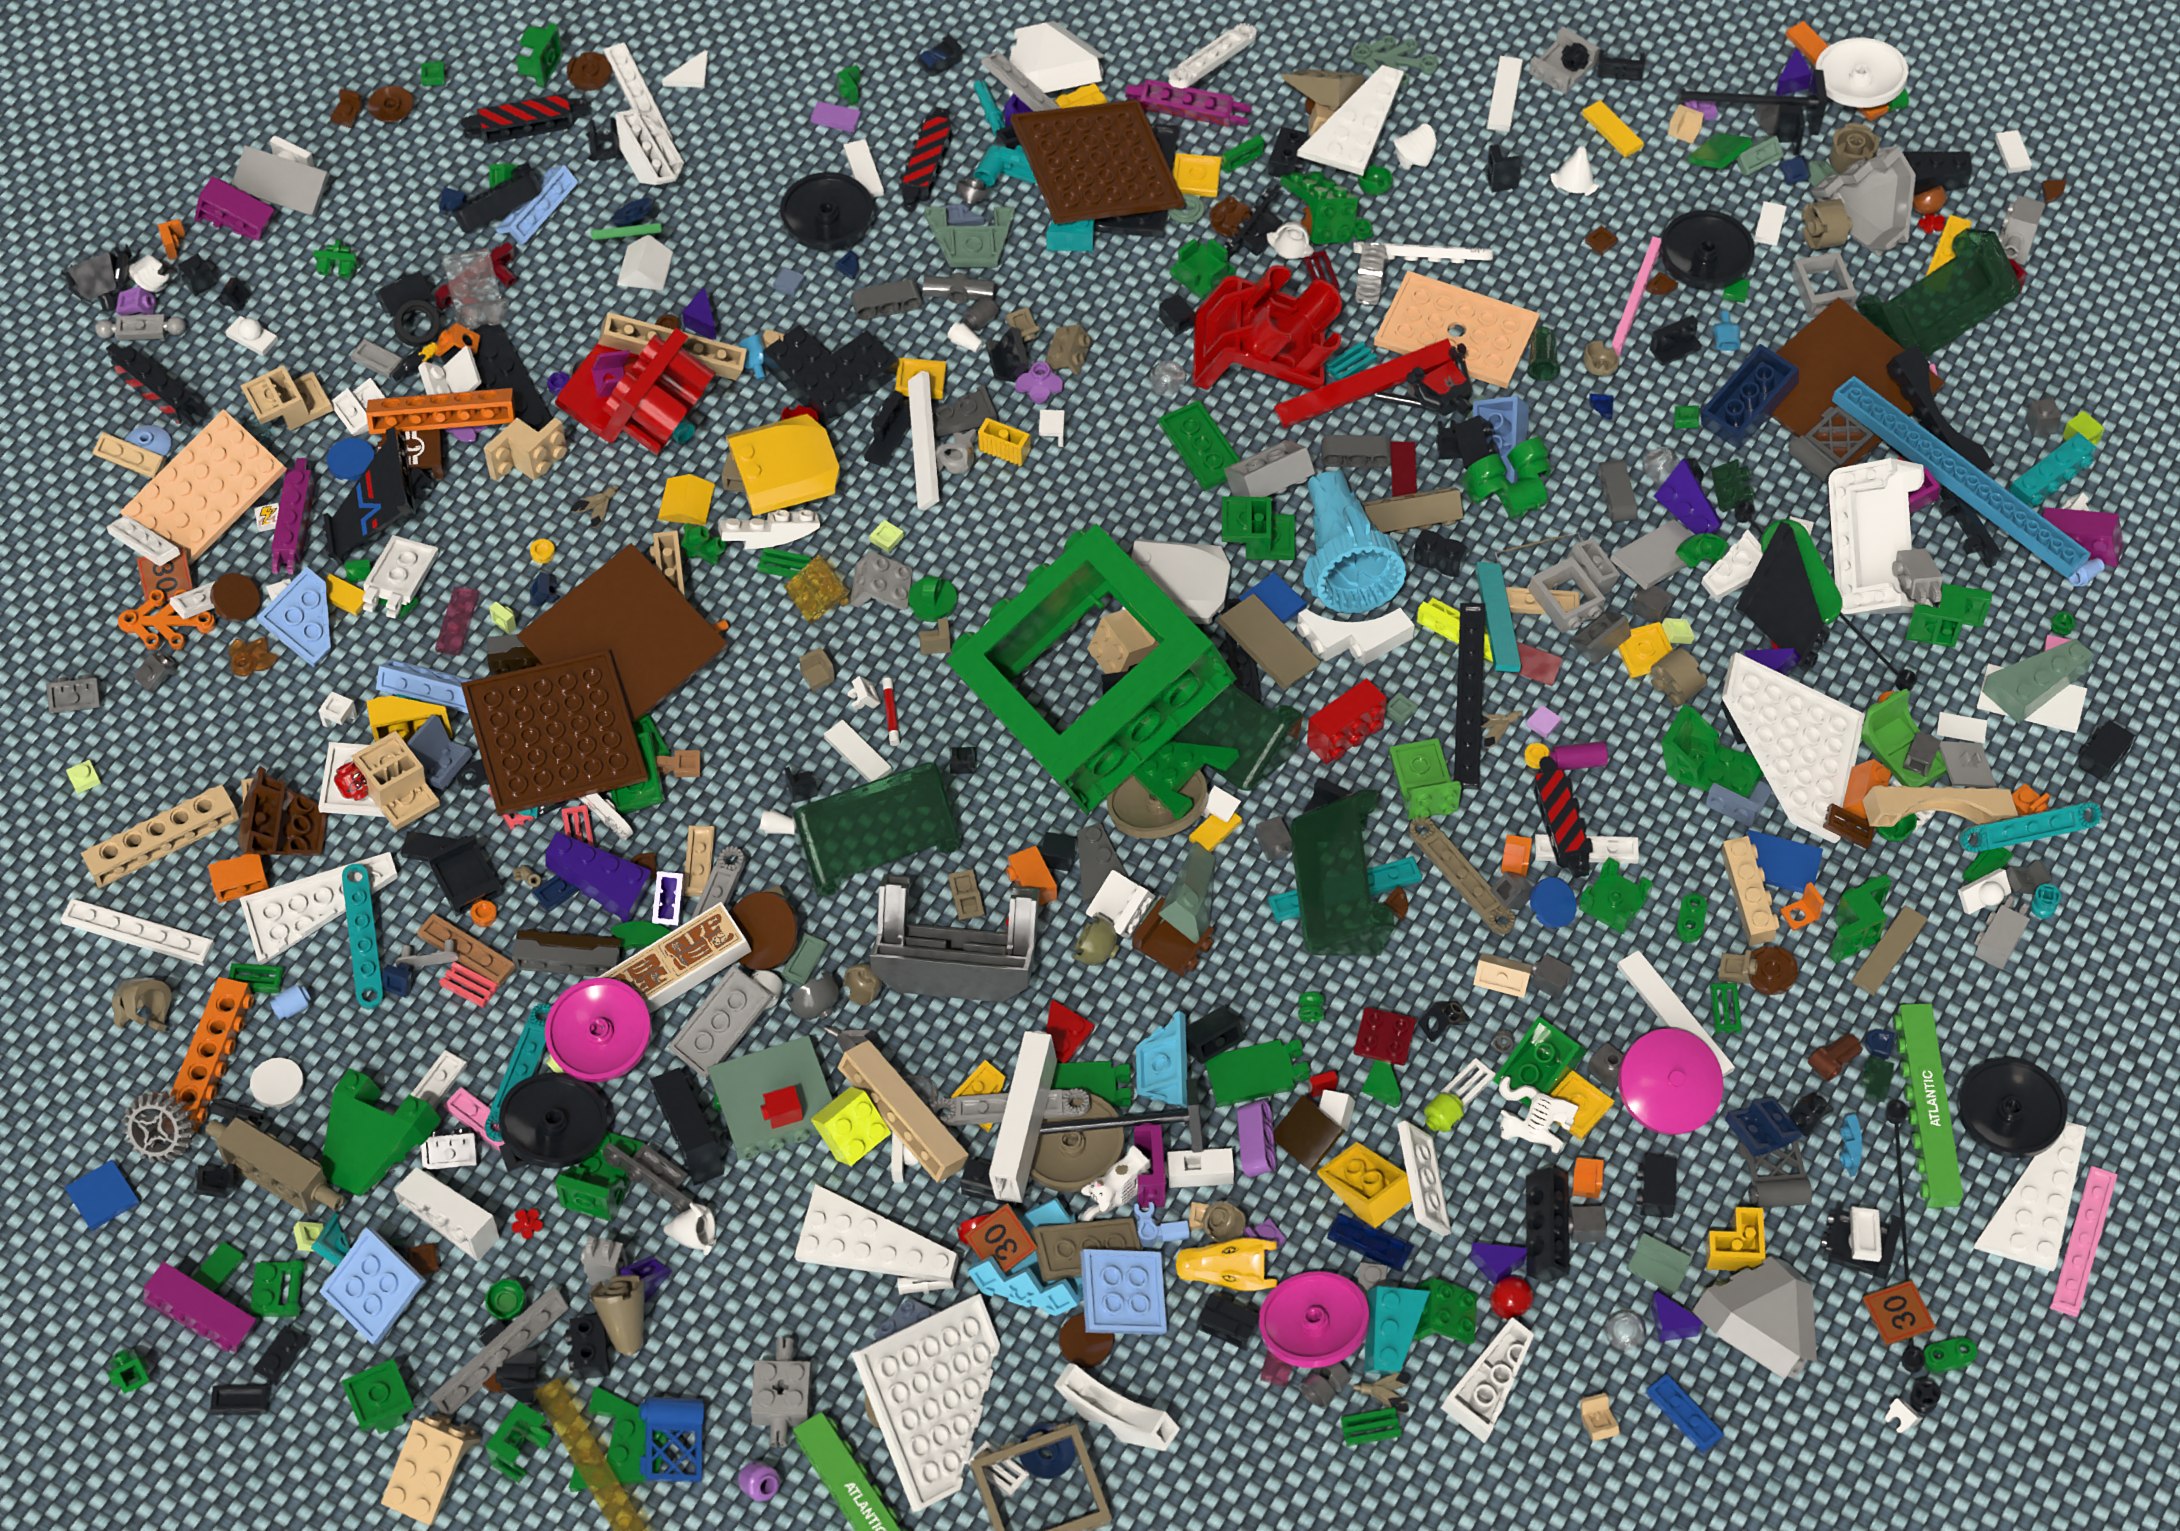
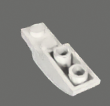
M777 510L775 512H768L767 520L759 518L751 520L730 518L719 520L718 525L722 541H743L745 549H759L785 544L804 537L820 528L817 513L810 510H801L800 512Z

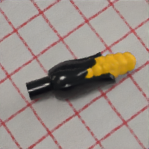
M433 342L423 348L420 346L414 353L404 358L399 364V369L391 374L393 379L399 381L405 375L407 377L419 372L418 366L424 361L428 363L433 361L432 357L436 354L437 344Z

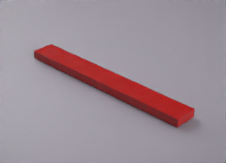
M1448 338L1277 404L1274 406V412L1283 429L1405 382L1407 381V374L1416 367H1421L1425 374L1449 361L1456 362L1455 359L1448 355V350L1452 345Z

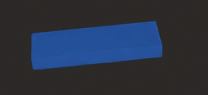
M1667 1373L1646 1390L1647 1396L1702 1454L1724 1437V1433Z

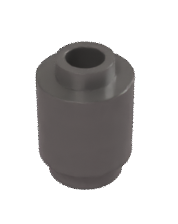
M990 298L980 299L964 311L963 322L971 330L979 331L996 317L998 313L997 305Z

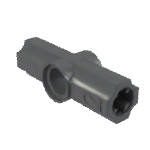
M954 273L950 277L924 276L923 296L948 298L950 302L955 304H963L967 300L986 298L994 300L995 281L970 279L964 273Z

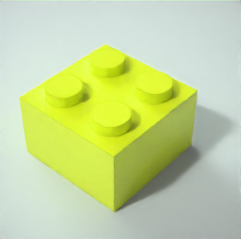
M852 1086L811 1118V1121L836 1160L852 1166L891 1134L866 1092Z

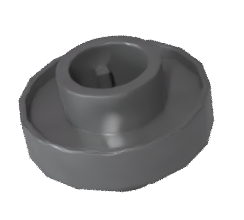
M972 177L957 181L956 190L960 192V196L964 197V202L976 204L977 201H982V199L989 197L990 189L984 186V181Z

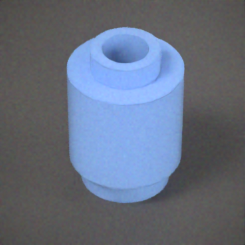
M295 984L275 995V999L269 1003L278 1019L281 1020L284 1017L288 1019L308 1008L307 1002L311 998L304 986L299 988Z

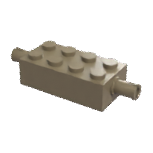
M235 1117L228 1127L217 1119L211 1120L207 1125L205 1132L217 1139L215 1142L226 1166L229 1163L234 1164V1171L310 1217L321 1203L332 1208L334 1211L339 1210L343 1205L345 1197L328 1187L327 1178L323 1174V1167L320 1163L312 1158L309 1160L303 1158L301 1153L290 1145L288 1147L283 1146L271 1133H266L265 1135L258 1131V1127L251 1121L245 1120L243 1122Z

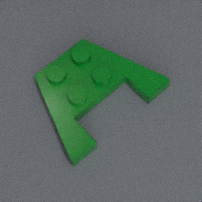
M1168 741L1133 774L1135 780L1152 797L1155 796L1160 801V804L1172 813L1176 820H1180L1193 806L1191 798L1177 793L1183 785L1205 763L1226 771L1239 758V753L1235 748Z
M594 1387L589 1413L616 1418L604 1468L575 1464L569 1485L570 1492H581V1489L593 1487L601 1489L607 1485L621 1483L622 1485L650 1482L645 1481V1475H639L640 1457H645V1424L643 1419H639V1408L599 1387ZM652 1431V1441L661 1449L667 1444L668 1437L663 1432ZM652 1449L653 1457L656 1454V1452ZM659 1456L652 1462V1473L660 1474L663 1460Z

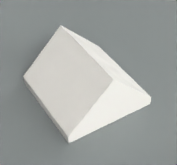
M649 234L630 244L626 250L618 285L664 291L674 255L673 251Z

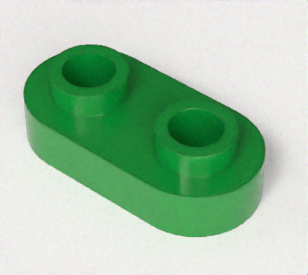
M1688 894L1681 902L1676 934L1680 940L1686 943H1694L1702 936L1707 902L1699 894ZM1691 903H1695L1698 906L1694 907L1691 905ZM1686 925H1692L1694 928L1690 929Z
M1964 1337L1931 1344L1924 1350L1926 1357L1924 1367L1929 1372L1936 1374L1968 1367L1977 1356V1347L1973 1341ZM1959 1348H1966L1968 1353L1961 1352ZM1933 1354L1941 1355L1942 1359H1936Z

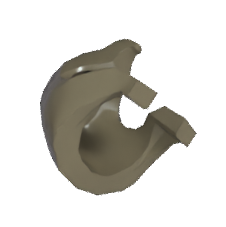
M131 977L121 981L112 997L114 1024L116 1027L123 1029L124 1024L129 1019L143 1026L146 1019L138 1015L137 1010L147 1006L152 1010V1014L148 1018V1026L157 1031L164 1032L167 1027L164 1024V1020L172 1000L169 986L160 980L148 977Z

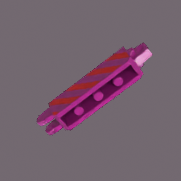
M1145 80V83L1140 84L1139 87L1127 85L1125 92L1127 99H1138L1143 110L1230 127V124L1247 126L1249 120L1245 117L1233 115V111L1250 113L1252 108L1248 104L1235 102L1234 98L1229 95L1189 87L1176 88L1169 83L1154 80Z
M297 458L295 469L286 470L271 547L273 553L272 572L274 574L280 573L281 563H287V573L294 574L296 565L302 562L315 492L313 473L309 470L307 458Z

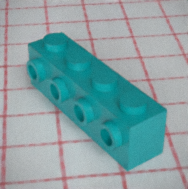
M2078 432L2012 482L2009 492L2031 509L2039 506L2049 495L2057 492L2062 485L2071 481L2079 472L2087 469L2093 463L2096 446Z

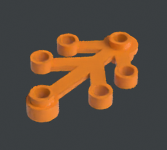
M182 589L178 590L174 593V596L182 594L187 591ZM153 590L149 594V600L137 610H126L118 617L120 629L127 633H136L149 650L159 648L160 640L157 634L149 633L143 626H153L169 641L171 648L174 650L182 649L185 646V640L180 633H174L168 626H196L201 633H210L216 627L214 616L207 611L184 620L181 616H170L175 612L170 603L154 616H146L156 606L159 607L165 603L166 598L161 590ZM156 596H161L159 600H154ZM134 618L133 621L126 622L127 620ZM208 618L207 621L200 622L202 619ZM152 639L156 640L153 644L148 643ZM175 640H181L178 644H173Z

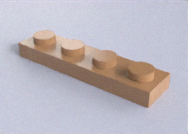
M433 913L417 931L420 939L441 952H444L445 940H453L454 952L459 955L457 961L475 973L496 983L498 987H501L516 969L515 963Z

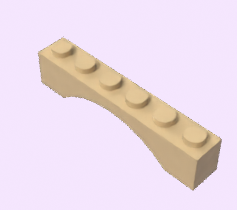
M1884 785L1873 786L1862 800L1869 825L1879 827H1893L1899 820L1910 814L1930 810L1960 815L1976 824L2018 816L2010 789H1976L1975 787L1931 788L1929 786L1885 787Z

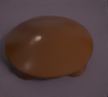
M1229 196L1224 201L1213 206L1210 211L1209 221L1213 229L1220 235L1229 238L1233 233L1237 236L1240 231L1236 228L1244 218L1247 220L1251 218L1249 214L1251 209L1244 203L1237 201L1236 198Z

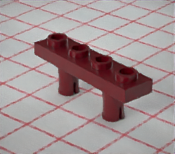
M506 242L502 246L495 247L491 254L484 259H478L470 269L460 272L449 284L439 287L435 293L436 306L443 311L454 302L459 301L472 314L479 309L480 302L470 291L489 277L495 275L506 288L511 287L516 282V276L506 265L514 260L513 246Z

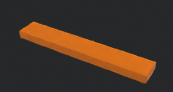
M1804 21L1786 30L1785 36L1816 66L1820 54L1829 46ZM1885 103L1874 107L1856 108L1869 121H1872L1887 113L1889 106Z

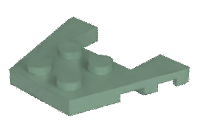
M925 207L924 216L950 267H997L1014 217L1015 207H994V226H947L945 207Z

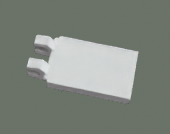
M392 535L364 582L365 594L363 601L366 603L363 606V610L373 612L378 605L379 598L388 600L386 608H389V610L386 612V616L396 619L401 612L402 604L407 605V603H411L438 557L439 548Z

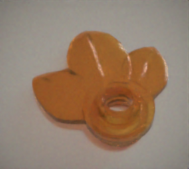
M264 637L254 640L247 645L241 640L235 639L229 647V655L232 659L230 664L231 670L236 676L240 677L248 676L254 671H264L270 668L276 662L277 655L267 653L268 647Z

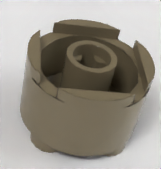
M1849 123L1840 130L1838 128L1834 133L1829 152V161L1833 169L1838 174H1841L1847 170V166L1862 158L1867 161L1876 157L1879 137L1871 132V128L1860 123Z
M1841 199L1807 204L1803 208L1801 220H1805L1806 227L1802 228V233L1810 248L1823 249L1845 244L1848 231L1852 230L1853 223L1852 219L1847 217Z
M1674 647L1651 666L1652 686L1658 692L1663 690L1668 695L1670 703L1676 708L1685 704L1705 688L1708 682L1705 673L1700 675L1697 670L1700 666L1699 663L1682 648L1676 650V647Z

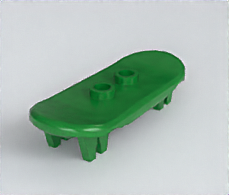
M1781 519L1773 522L1762 535V553L1764 554L1780 521L1789 524L1794 529L1822 620L1829 625L1840 615L1843 599L1808 531L1803 525L1794 520Z

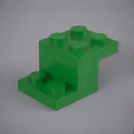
M1222 496V542L1245 543V559L1294 560L1295 515L1271 514V497Z
M1942 584L1941 601L1936 602L1935 607L1926 604L1914 605L1906 630L1905 640L1955 648L1962 625L1983 627L1992 601V592L1979 588L1960 587L1955 584Z
M1886 874L1879 878L1872 877L1862 886L1856 889L1850 888L1842 894L1834 919L1839 929L1837 930L1830 957L1835 964L1879 942L1887 920V915L1882 908L1891 885V880Z

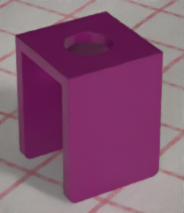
M629 350L602 353L597 357L591 370L598 398L612 395V391L624 376L623 365L630 355ZM610 374L615 377V379L603 381L605 375Z

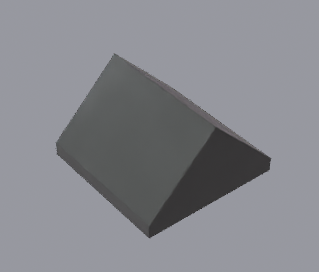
M1606 610L1568 641L1586 660L1595 666L1631 637L1628 619L1623 614Z

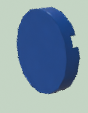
M346 438L338 441L330 448L327 453L326 462L330 473L337 479L342 480L343 478L349 481H357L375 457L372 446L365 440Z
M1549 877L1540 880L1533 886L1530 893V906L1532 911L1535 910L1536 918L1541 924L1547 928L1558 929L1568 925L1574 919L1577 911L1576 899L1567 883L1559 878Z

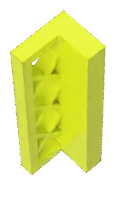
M1433 597L1428 604L1423 601L1418 608L1417 622L1459 644L1460 612ZM1485 625L1484 658L1493 662Z

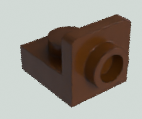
M341 88L338 92L340 101L330 116L331 123L352 129L364 110L361 95L355 91Z

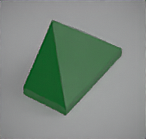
M1375 1060L1361 1092L1393 1108L1399 1107L1401 1093L1390 1063Z

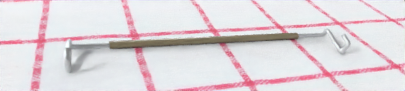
M1579 532L1505 549L1494 553L1496 555L1497 562L1499 563L1500 559L1499 557H1497V553L1515 550L1543 542L1564 538L1575 534L1579 535L1580 542L1583 541V538L1580 537Z

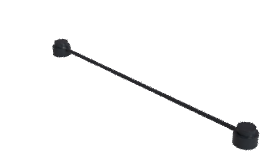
M1739 501L1734 510L1736 520L1741 523L1749 521L1763 535L1764 531L1752 520L1755 512L1754 505L1749 501ZM1840 612L1839 616L1897 676L1895 679L1897 689L1899 691L1904 689L1911 691L1917 682L1916 674L1908 669L1898 672Z
M1895 1100L1887 1105L1885 1117L1890 1123L1895 1124L1901 1221H1903L1902 1239L1905 1282H1908L1909 1267L1899 1124L1905 1121L1908 1108L1905 1103ZM1912 1337L1909 1338L1910 1349L1906 1350L1902 1357V1366L1908 1372L1917 1373L1922 1370L1926 1357L1921 1350L1914 1348V1339Z

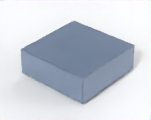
M784 267L774 281L773 289L794 297L805 282V275Z

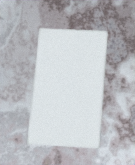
M1940 712L1937 735L1985 744L1987 720Z

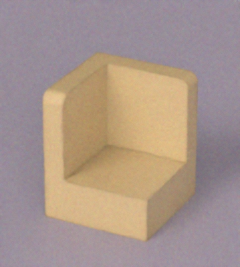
M1315 103L1308 120L1309 135L1312 136L1337 110H1329V106Z
M1679 104L1670 120L1668 135L1693 144L1702 129L1704 113Z

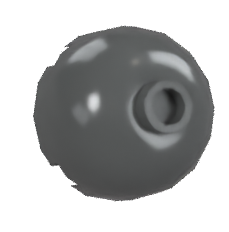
M828 971L821 973L823 978L821 977L819 980L813 978L791 995L793 998L786 999L788 1006L800 1018L812 1020L819 1017L821 1020H824L834 1012L832 1007L837 1002L839 993L838 987Z

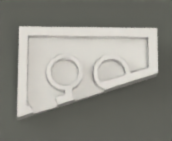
M1749 530L1729 549V552L1723 559H1720L1702 578L1701 584L1715 601L1747 585L1763 556L1761 544Z

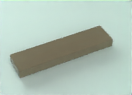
M1905 905L1853 977L1851 983L1870 995L1875 996L1926 925L1928 918Z

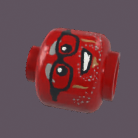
M353 761L336 769L337 774L334 776V783L343 798H353L355 801H358L368 795L367 780Z

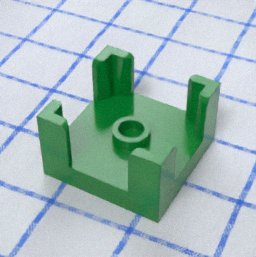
M1608 857L1602 866L1600 877L1593 887L1587 886L1582 893L1579 910L1624 935L1650 898L1653 882L1642 877L1639 886L1619 875L1618 869L1620 864Z
M518 1401L485 1445L492 1467L520 1484L527 1473L516 1465V1460L520 1456L519 1448L527 1439L541 1449H546L552 1441V1435L541 1428L542 1425H546L547 1419Z

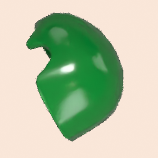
M1375 164L1366 169L1363 176L1357 174L1359 187L1367 195H1381L1387 192L1393 184L1391 171L1384 167H1377Z
M1913 813L1899 820L1893 827L1875 826L1880 837L1890 842H1901L1906 840L1915 830L1917 817Z
M500 1279L497 1283L490 1286L485 1295L487 1310L494 1318L499 1320H512L521 1315L526 1307L527 1294L523 1286L516 1280Z

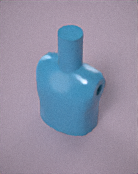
M1722 311L1720 313L1721 323H1716L1713 326L1716 348L1722 351L1737 350L1741 347L1740 325L1731 323L1729 311Z
M756 334L745 338L738 344L739 347L747 349L744 367L746 369H754L756 379L760 381L766 378L762 367L763 349H765L761 335Z

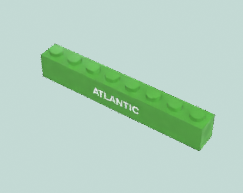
M1901 1004L1897 1015H1893V1028L1898 1030L1899 1038H1897L1896 1046L1897 1052L1902 1054L1903 1060L1900 1064L1901 1077L1906 1079L1904 1098L1910 1104L1908 1122L1909 1125H1913L1914 1133H1912V1147L1917 1149L1918 1154L1915 1166L1917 1174L1921 1173L1922 1182L1919 1184L1920 1197L1925 1198L1926 1208L1958 1207L1963 1197V1190L1932 1004Z
M820 1412L793 1428L795 1441L854 1531H900L895 1524L898 1520L890 1507H884L880 1501L883 1497L875 1484L870 1486L866 1480L868 1474L861 1462L855 1463L851 1457L853 1451L846 1440L841 1442L837 1436L839 1430L832 1418L826 1419L824 1414Z

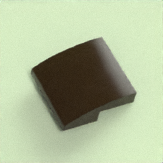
M1302 1095L1273 1131L1274 1141L1306 1169L1313 1172L1345 1130L1309 1098Z

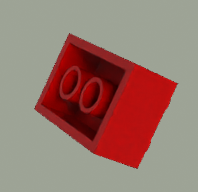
M1367 678L1309 718L1307 746L1326 765L1333 760L1340 759L1345 754V751L1351 747H1357L1363 742L1365 737L1371 733H1377L1383 727L1386 697Z

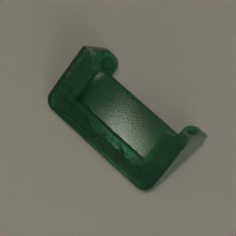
M1966 228L1957 234L1952 241V249L1956 257L1891 300L1881 302L1878 296L1867 294L1857 300L1855 304L1863 317L1903 349L1907 350L1918 345L1926 358L2014 300L2019 295L2020 283L1996 232Z
M1230 684L1174 735L1171 740L1179 743L1237 749L1239 758L1226 771L1207 763L1205 765L1237 788L1250 791L1257 788L1295 753L1304 715L1289 705L1278 706L1271 712L1240 689Z
M934 762L923 763L805 804L797 808L792 815L796 849L817 898L835 894L841 886V879L934 846H936L938 852L945 854L953 853L962 847L939 768Z
M1358 790L1298 815L1290 825L1303 944L1305 949L1312 955L1381 956L1395 927L1393 912L1389 906L1382 903H1371L1362 831H1365L1367 815L1374 812L1377 807L1376 790Z

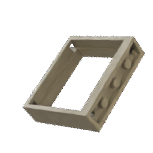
M1063 1423L1054 1427V1432L1043 1435L1042 1432H1038L1026 1438L1027 1441L1017 1445L1015 1441L1001 1446V1451L993 1454L985 1451L974 1456V1460L970 1462V1470L992 1531L1005 1530L983 1468L1070 1437L1098 1512L1047 1531H1093L1110 1525L1112 1518L1077 1424L1069 1426V1423Z

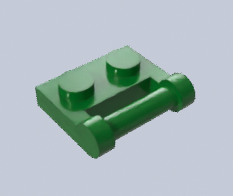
M300 1260L290 1262H256L250 1307L252 1317H297L300 1315L298 1300L301 1275L305 1272V1262ZM284 1274H291L287 1304L281 1305Z

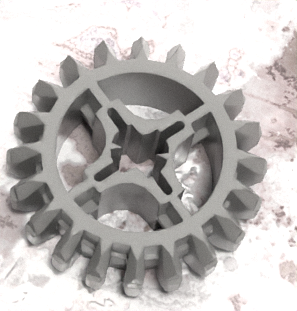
M1366 242L1362 247L1356 288L1357 303L1367 306L1379 303L1386 260V247L1383 244Z
M157 1090L149 1094L143 1093L138 1099H134L130 1107L125 1110L124 1113L127 1116L123 1118L122 1123L127 1127L123 1129L122 1133L129 1135L125 1143L132 1142L134 1145L132 1152L139 1150L141 1152L140 1159L148 1156L150 1162L159 1160L160 1163H165L168 1159L171 1161L176 1159L178 1155H182L186 1151V1147L191 1145L192 1140L190 1137L194 1135L195 1131L190 1127L194 1125L195 1121L187 1117L191 1114V1110L184 1111L182 1108L185 1102H180L179 1104L176 1102L177 1095H172L168 1098L167 1091L158 1094ZM145 1109H157L161 1112L157 1115L153 1112L148 1113ZM159 1139L163 1141L168 1140L172 1144L162 1145L156 1143V1141Z

